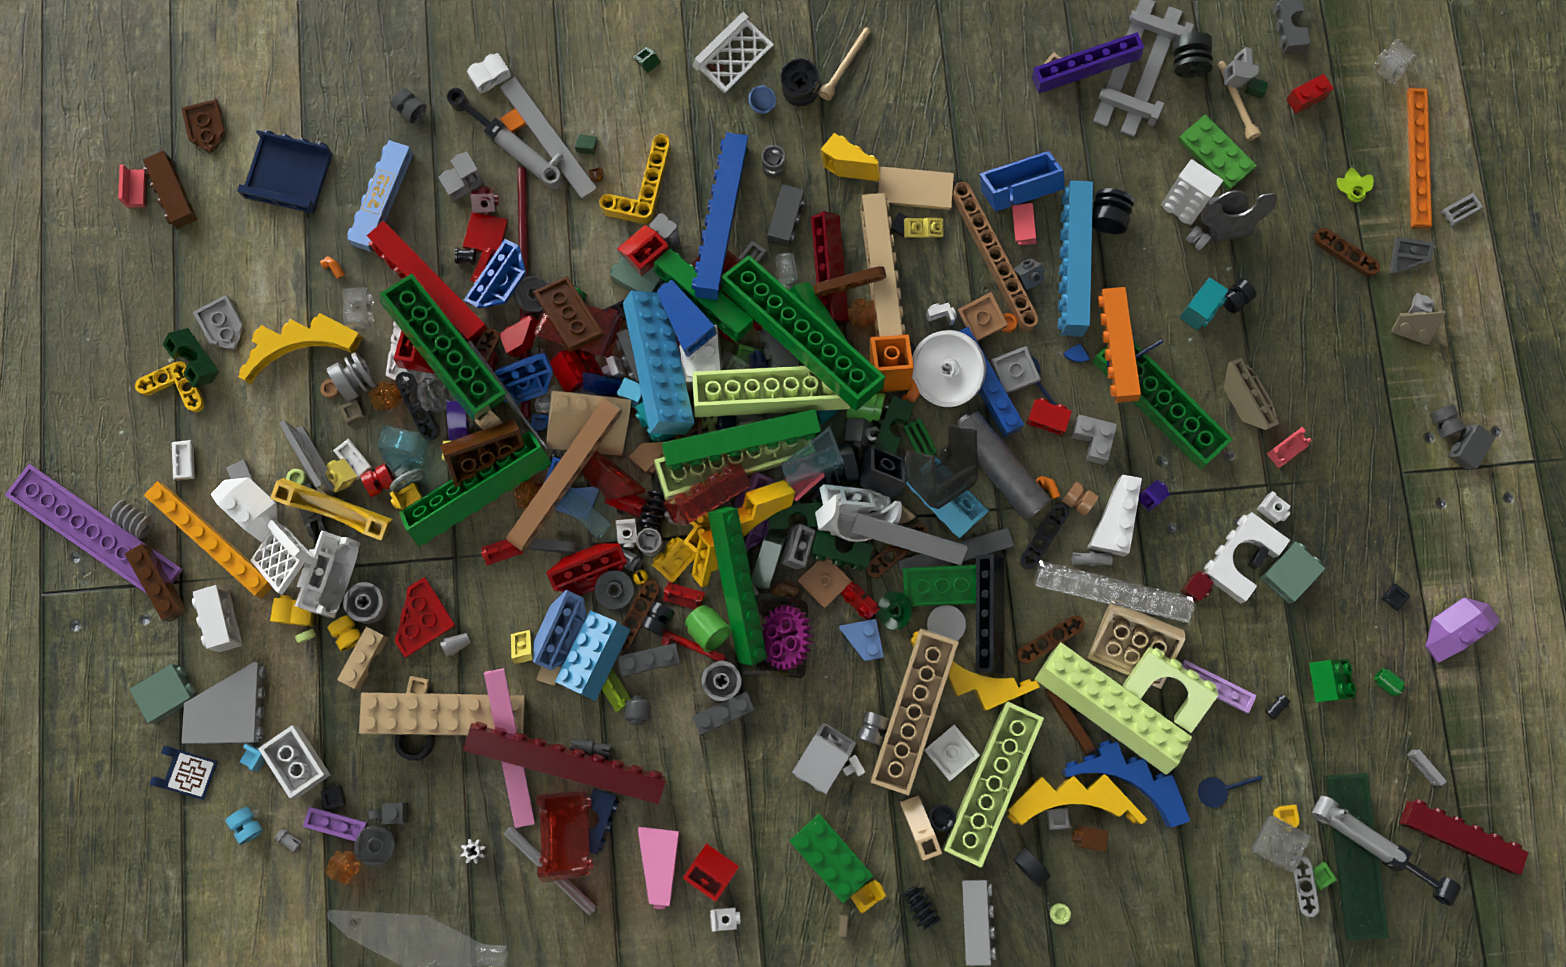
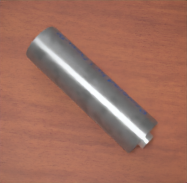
M978 411L970 416L966 414L957 421L959 425L952 431L954 436L1024 521L1031 518L1051 500L1050 497Z

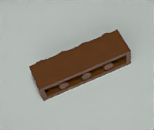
M161 151L143 159L145 164L143 169L146 175L151 177L152 182L150 185L153 191L158 193L159 198H157V201L161 208L166 211L164 217L168 224H173L178 229L198 220L171 158L164 151Z
M141 543L125 553L127 560L161 620L172 622L188 612L150 546Z

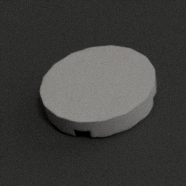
M941 605L935 608L927 620L928 631L955 640H959L966 629V621L962 612L950 605Z

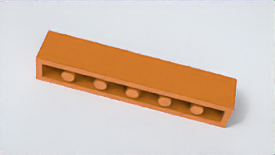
M1126 288L1102 289L1101 295L1098 296V307H1102L1103 314H1100V322L1105 328V331H1103V342L1107 343L1105 358L1110 363V367L1107 369L1108 378L1112 379L1110 395L1114 397L1115 403L1138 401L1141 392Z

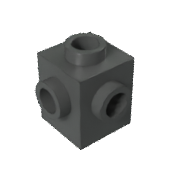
M1032 258L1023 261L1022 264L1013 268L1025 290L1036 287L1045 280L1043 265Z

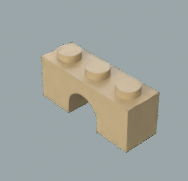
M366 627L337 680L354 689L361 690L370 674L368 672L370 663L376 655L381 654L389 637Z

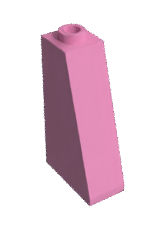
M639 827L638 834L649 904H654L656 909H666V906L671 905L680 831Z

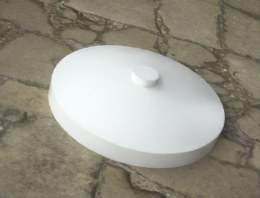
M953 330L939 331L923 339L914 351L912 357L914 366L912 378L919 389V393L929 402L943 407L958 406L971 400L981 389L986 375L985 358L977 343L966 334Z

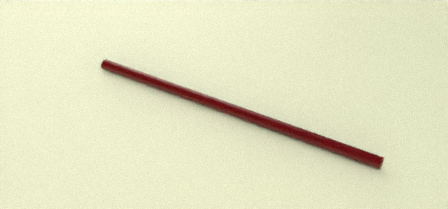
M518 167V245L523 256L527 272L524 277L528 276L527 169L525 167ZM519 308L520 320L523 317L529 316V314L523 313ZM528 350L521 354L520 360L530 357V351ZM530 399L521 402V412L526 419L531 418Z

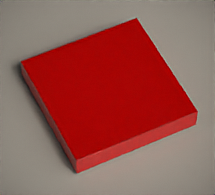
M471 212L463 248L468 250L475 248L476 251L483 252L484 247H490L497 251L504 241L508 219Z

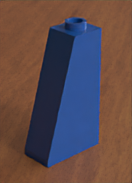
M672 280L661 285L657 291L659 299L682 350L688 358L717 335L715 326Z

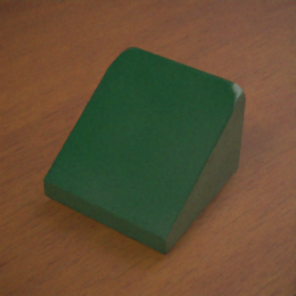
M645 47L633 57L647 73L661 63L657 54L648 47Z
M1253 77L1248 82L1245 94L1262 99L1266 93L1268 82Z
M579 134L575 144L576 152L594 155L597 137Z

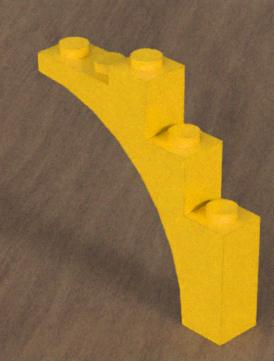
M321 313L312 320L310 329L290 319L288 323L284 324L281 335L260 325L259 329H256L253 333V339L251 340L257 346L251 350L249 359L240 368L238 377L251 385L258 374L271 362L284 354L301 348L327 346L342 349L353 354L363 340V337L358 332Z

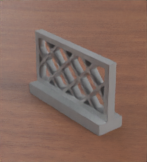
M285 420L279 422L286 434V438L317 491L330 496L335 494L333 490L335 488L325 475L328 470L326 464L302 425L294 428Z

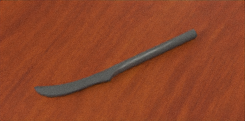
M472 341L467 342L468 345L475 352V354L479 357V359L490 371V373L498 381L501 387L505 390V400L522 418V420L525 422V424L528 426V428L531 430V432L534 434L537 440L541 443L544 449H549L548 446L541 439V437L534 430V428L531 426V424L528 422V420L525 418L523 413L520 411L512 395L503 385L501 380L498 378V376L495 374V372L483 358V356L472 343Z

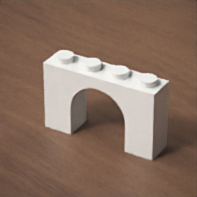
M1252 512L1246 516L1242 515L1237 522L1239 525L1235 531L1232 530L1227 535V543L1224 546L1221 545L1216 550V558L1213 561L1210 560L1204 567L1205 573L1211 577L1210 580L1240 604L1248 600L1257 585L1240 574L1235 568L1233 553L1237 545L1240 543H1251L1259 548L1265 547L1269 550L1268 555L1275 558L1282 553L1290 541Z

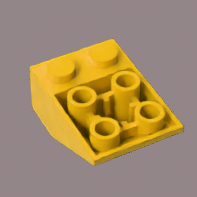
M834 133L821 148L824 168L836 176L880 181L877 158L873 155H867L859 146L849 143L844 136H838Z

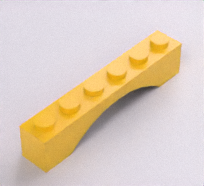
M285 478L276 481L270 497L271 500L287 506L330 517L380 541L387 537L393 519Z

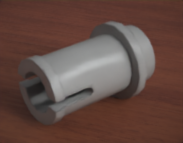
M281 829L274 839L277 840L278 844L282 843L295 853L301 846L302 841L289 834V830Z

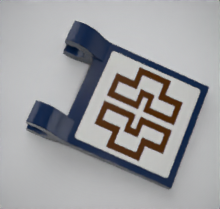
M163 746L161 754L172 756L173 759L166 778L152 777L149 785L204 800L218 761L174 747Z

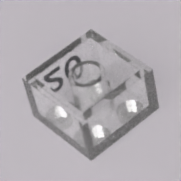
M1267 816L1250 852L1286 872L1294 873L1311 836L1275 816Z

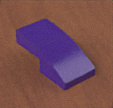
M447 401V425L450 441L469 435L467 413L458 401Z

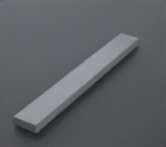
M514 77L501 85V91L524 119L526 125L551 159L558 153L563 155L557 167L581 200L596 192V186L517 79Z

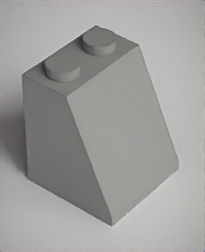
M823 722L792 773L799 780L811 784L816 791L826 794L849 758L856 742Z

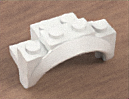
M825 484L820 487L823 506L815 512L819 530L830 531L831 535H836L848 541L860 542L872 538L851 532L857 513L898 524L902 512L901 501H894L891 504L890 497L883 496L870 489Z
M321 531L315 549L309 550L315 559L311 565L305 562L297 584V587L301 589L295 606L315 614L335 618L349 584L361 543L347 537H340Z

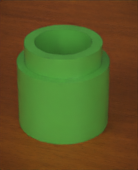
M878 392L857 411L850 407V409H847L846 418L865 419L870 423L872 420L879 422L885 393Z
M707 605L699 606L693 610L685 621L688 634L705 652H711L720 647L731 634L730 625L715 609L709 608Z

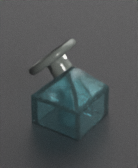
M383 425L377 449L384 462L397 477L391 483L390 490L399 492L411 483L417 484L424 478L425 471L423 469H410L423 464L429 442L419 433Z

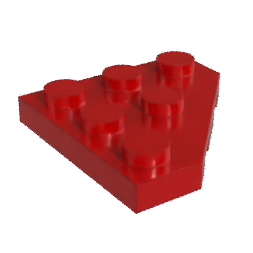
M426 577L421 578L407 588V596L399 620L400 625L394 640L404 658L411 656L456 626Z

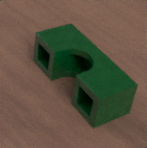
M186 328L169 332L162 345L172 359L182 357L190 361L183 374L192 387L195 388L213 383L219 371L191 331Z
M893 396L892 401L888 400L884 411H887L885 418H880L877 428L881 429V432L878 435L874 434V437L880 439V441L877 443L871 441L870 445L896 454L901 438L891 433L890 426L894 423L907 425L915 404Z
M821 499L810 500V503L802 504V501H793L791 507L768 517L769 532L789 530L788 521L795 514L803 515L807 520L809 528H818L815 512L823 506V502H821Z
M816 531L809 554L814 556V560L825 562V559L831 560L833 565L841 567L844 564L849 565L855 571H862V569L868 568L873 549L872 544L851 542L849 551L842 553L835 547L836 535Z

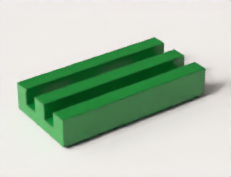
M921 419L903 426L920 461L938 452ZM917 425L919 426L924 438L926 439L931 449L930 452L916 427ZM909 429H913L925 452L924 455H922Z

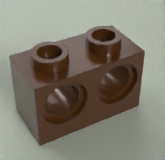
M1077 826V829L1073 830L1072 842H1075L1074 846L1106 852L1109 831Z

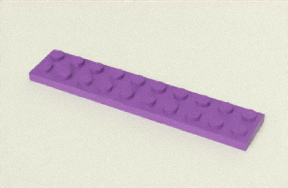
M28 464L6 492L5 496L145 592L125 553L141 543L147 544L124 530L123 527L118 526L117 523L112 522L107 516L36 467ZM152 548L173 584L183 569Z

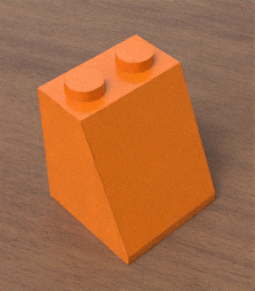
M909 334L870 337V363L885 376L884 387L879 392L909 390L914 370Z

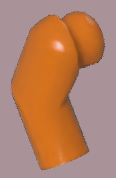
M325 257V259L320 261L323 269L331 268L336 279L345 275L339 263L331 257Z
M912 378L909 391L902 399L915 403L920 393Z
M1040 476L1036 479V482L1042 489L1049 491L1052 499L1061 496L1053 479L1045 476Z

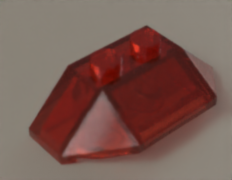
M597 450L582 469L583 476L589 481V484L594 488H598L603 492V496L608 499L623 498L645 492V489L636 480Z

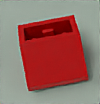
M644 225L619 246L617 250L643 276L654 267V261L669 250V245L656 231Z
M401 330L394 355L397 367L435 374Z
M588 346L580 347L572 352L568 350L560 351L550 361L553 373L564 392H581L605 378Z
M706 843L682 879L716 902L739 868V865Z

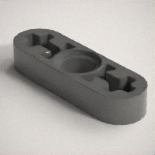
M534 538L527 550L574 554L577 551V543Z

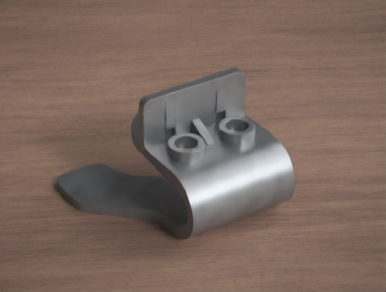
M1229 191L1221 196L1210 198L1207 203L1208 205L1202 209L1201 220L1209 226L1213 242L1251 236L1254 226L1275 208L1277 196L1275 193L1260 195L1255 205L1248 210L1249 199L1247 195L1242 191Z

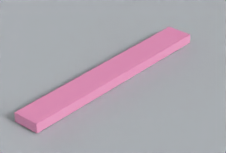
M505 668L484 672L495 728L506 729L507 733L515 735L517 729ZM502 762L515 828L535 824L524 767Z

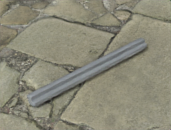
M509 827L505 831L504 835L588 915H591L596 910V905L517 830Z

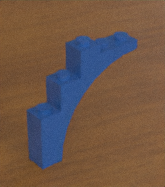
M1111 740L1099 743L1100 747L1096 748L1098 757L1092 754L1084 757V762L1077 763L1075 760L1065 764L1066 768L1061 769L1064 777L1081 773H1098L1126 781L1150 799L1161 814L1166 827L1172 828L1190 821L1173 775L1160 773L1155 775L1153 780L1146 760L1144 758L1139 759L1138 756L1127 759L1126 764L1118 742L1112 743Z

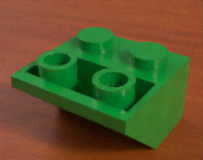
M1349 659L1309 663L1316 702L1356 698V686L1352 680L1353 668L1349 663Z

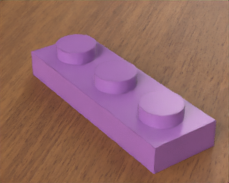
M309 807L303 827L355 841L357 835L367 828L368 823Z

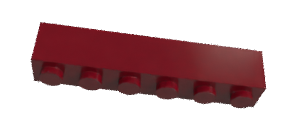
M823 211L811 217L816 283L845 276L840 215ZM846 291L819 297L837 326L849 322Z
M1418 799L1406 802L1399 824L1511 874H1522L1529 854L1518 843L1512 841L1507 843L1503 841V837L1494 833L1489 835L1484 832V828L1473 824L1469 826L1465 824L1464 819L1456 816L1451 818L1446 815L1444 810L1434 808L1433 810L1427 807L1426 802Z

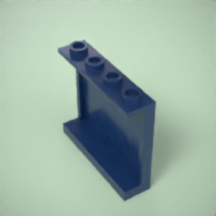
M257 130L256 133L260 139L245 185L239 184L237 190L239 194L246 199L314 214L333 155L328 145L322 142L312 143L304 138L294 139L286 134H282V136L276 135L269 130H264V132Z

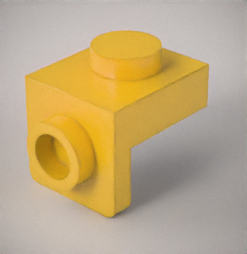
M411 483L399 492L392 491L390 493L392 505L399 510L405 509L423 497L415 483Z
M874 879L857 890L850 898L859 911L864 913L878 901L884 899L886 894L882 885Z

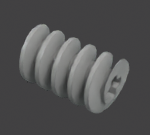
M124 499L120 500L110 511V520L123 527L124 530L129 531L130 534L135 535L136 538H145L154 527V523H150L151 517H144L145 513L139 512L137 508L132 509L133 505L130 503L126 505Z

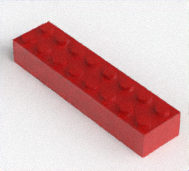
M384 221L366 236L370 240L368 244L373 248V251L398 274L400 279L402 280L408 275L413 274L466 342L472 341L476 346L484 330L488 329L482 320Z

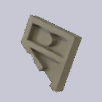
M1438 310V312L1433 313L1422 311L1414 314L1400 313L1391 331L1397 335L1429 345L1445 316V311Z

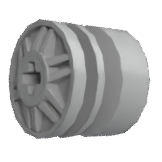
M356 352L351 354L354 363L348 357L344 358L347 367L344 368L337 362L327 368L330 378L347 402L359 396L358 386L363 391H368L365 382L371 388L377 386L368 364Z

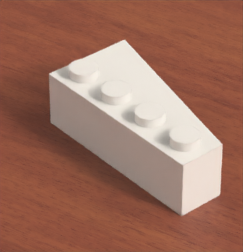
M1122 475L1117 480L1087 549L1112 553L1113 555L1123 557L1130 553L1142 478Z

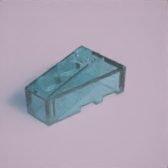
M830 426L781 465L788 486L844 466V461Z

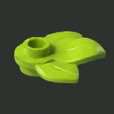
M1352 167L1345 174V178H1337V187L1341 192L1347 194L1350 201L1358 203L1372 189L1373 176L1366 175L1361 178Z

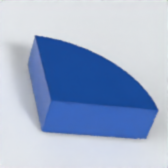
M1080 343L1063 353L1065 358L1074 362L1084 363L1090 359Z
M532 414L531 426L537 434L543 432L548 427L549 415Z

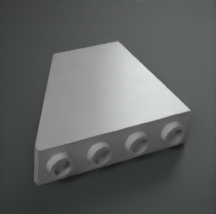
M253 662L185 702L182 743H260V738L263 737L261 718L264 717V708L262 706V699L265 697L263 679L266 677L264 664Z

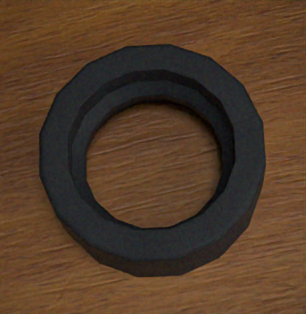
M396 735L394 738V746L397 753L407 760L426 758L432 752L435 740L434 735H425L426 744L422 751L410 753L403 745L405 735Z
M1023 848L1013 858L1019 869L1036 886L1041 887L1051 877L1048 870L1027 849Z

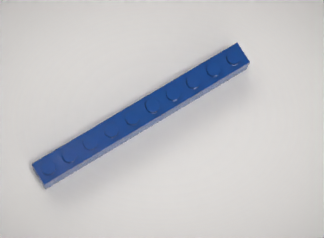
M726 132L725 140H721L720 151H722V154H718L717 159L719 169H715L714 174L716 184H712L711 188L713 199H709L708 203L710 214H706L705 217L707 229L702 232L701 241L704 244L699 247L698 257L701 258L700 262H696L695 266L697 278L693 277L692 281L695 297L718 300L721 276L724 271L748 148V135Z

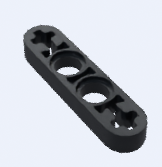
M400 372L397 374L395 382L421 437L425 440H435L438 438L440 430L415 377L410 372ZM403 376L409 378L407 384H402ZM412 392L418 395V400L415 403L409 400V395ZM420 409L426 412L424 420H420L417 416ZM430 421V423H427V426H426V425H423V426H422V423H426V422ZM428 428L434 430L431 433L432 436L426 434V432H428Z
M1057 504L1051 509L1021 555L1020 564L1024 569H1033L1038 564L1069 515V510L1065 505ZM1055 510H1063L1062 514L1064 516H1060L1057 519V521L1049 519L1050 517L1052 519L1055 518V516L1057 515V512ZM1052 524L1055 528L1054 533H1046L1044 526ZM1040 539L1044 542L1042 550L1035 548V540ZM1032 551L1039 554V557L1035 554L1032 558L1033 564H1026L1024 557L1028 558Z

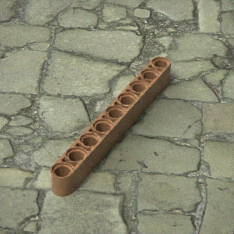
M959 182L954 187L953 201L1012 314L1016 316L1019 328L1024 332H1031L1038 322V315L971 187L965 182ZM963 191L966 195L961 196L957 192ZM966 207H972L974 211H967ZM978 222L982 227H976L974 223ZM987 238L991 243H984L982 239ZM996 254L999 259H992L990 255ZM1004 270L1007 272V275L1003 276L999 271ZM1012 286L1016 291L1010 292L1007 287ZM1021 302L1024 308H1018L1016 303ZM1024 319L1032 320L1033 324H1026Z
M607 398L599 404L506 538L508 542L522 552L528 548L622 413L621 408Z

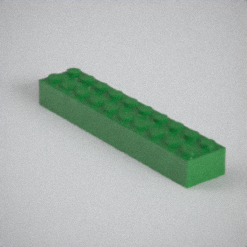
M750 255L721 276V290L854 411H857L883 389L885 376Z

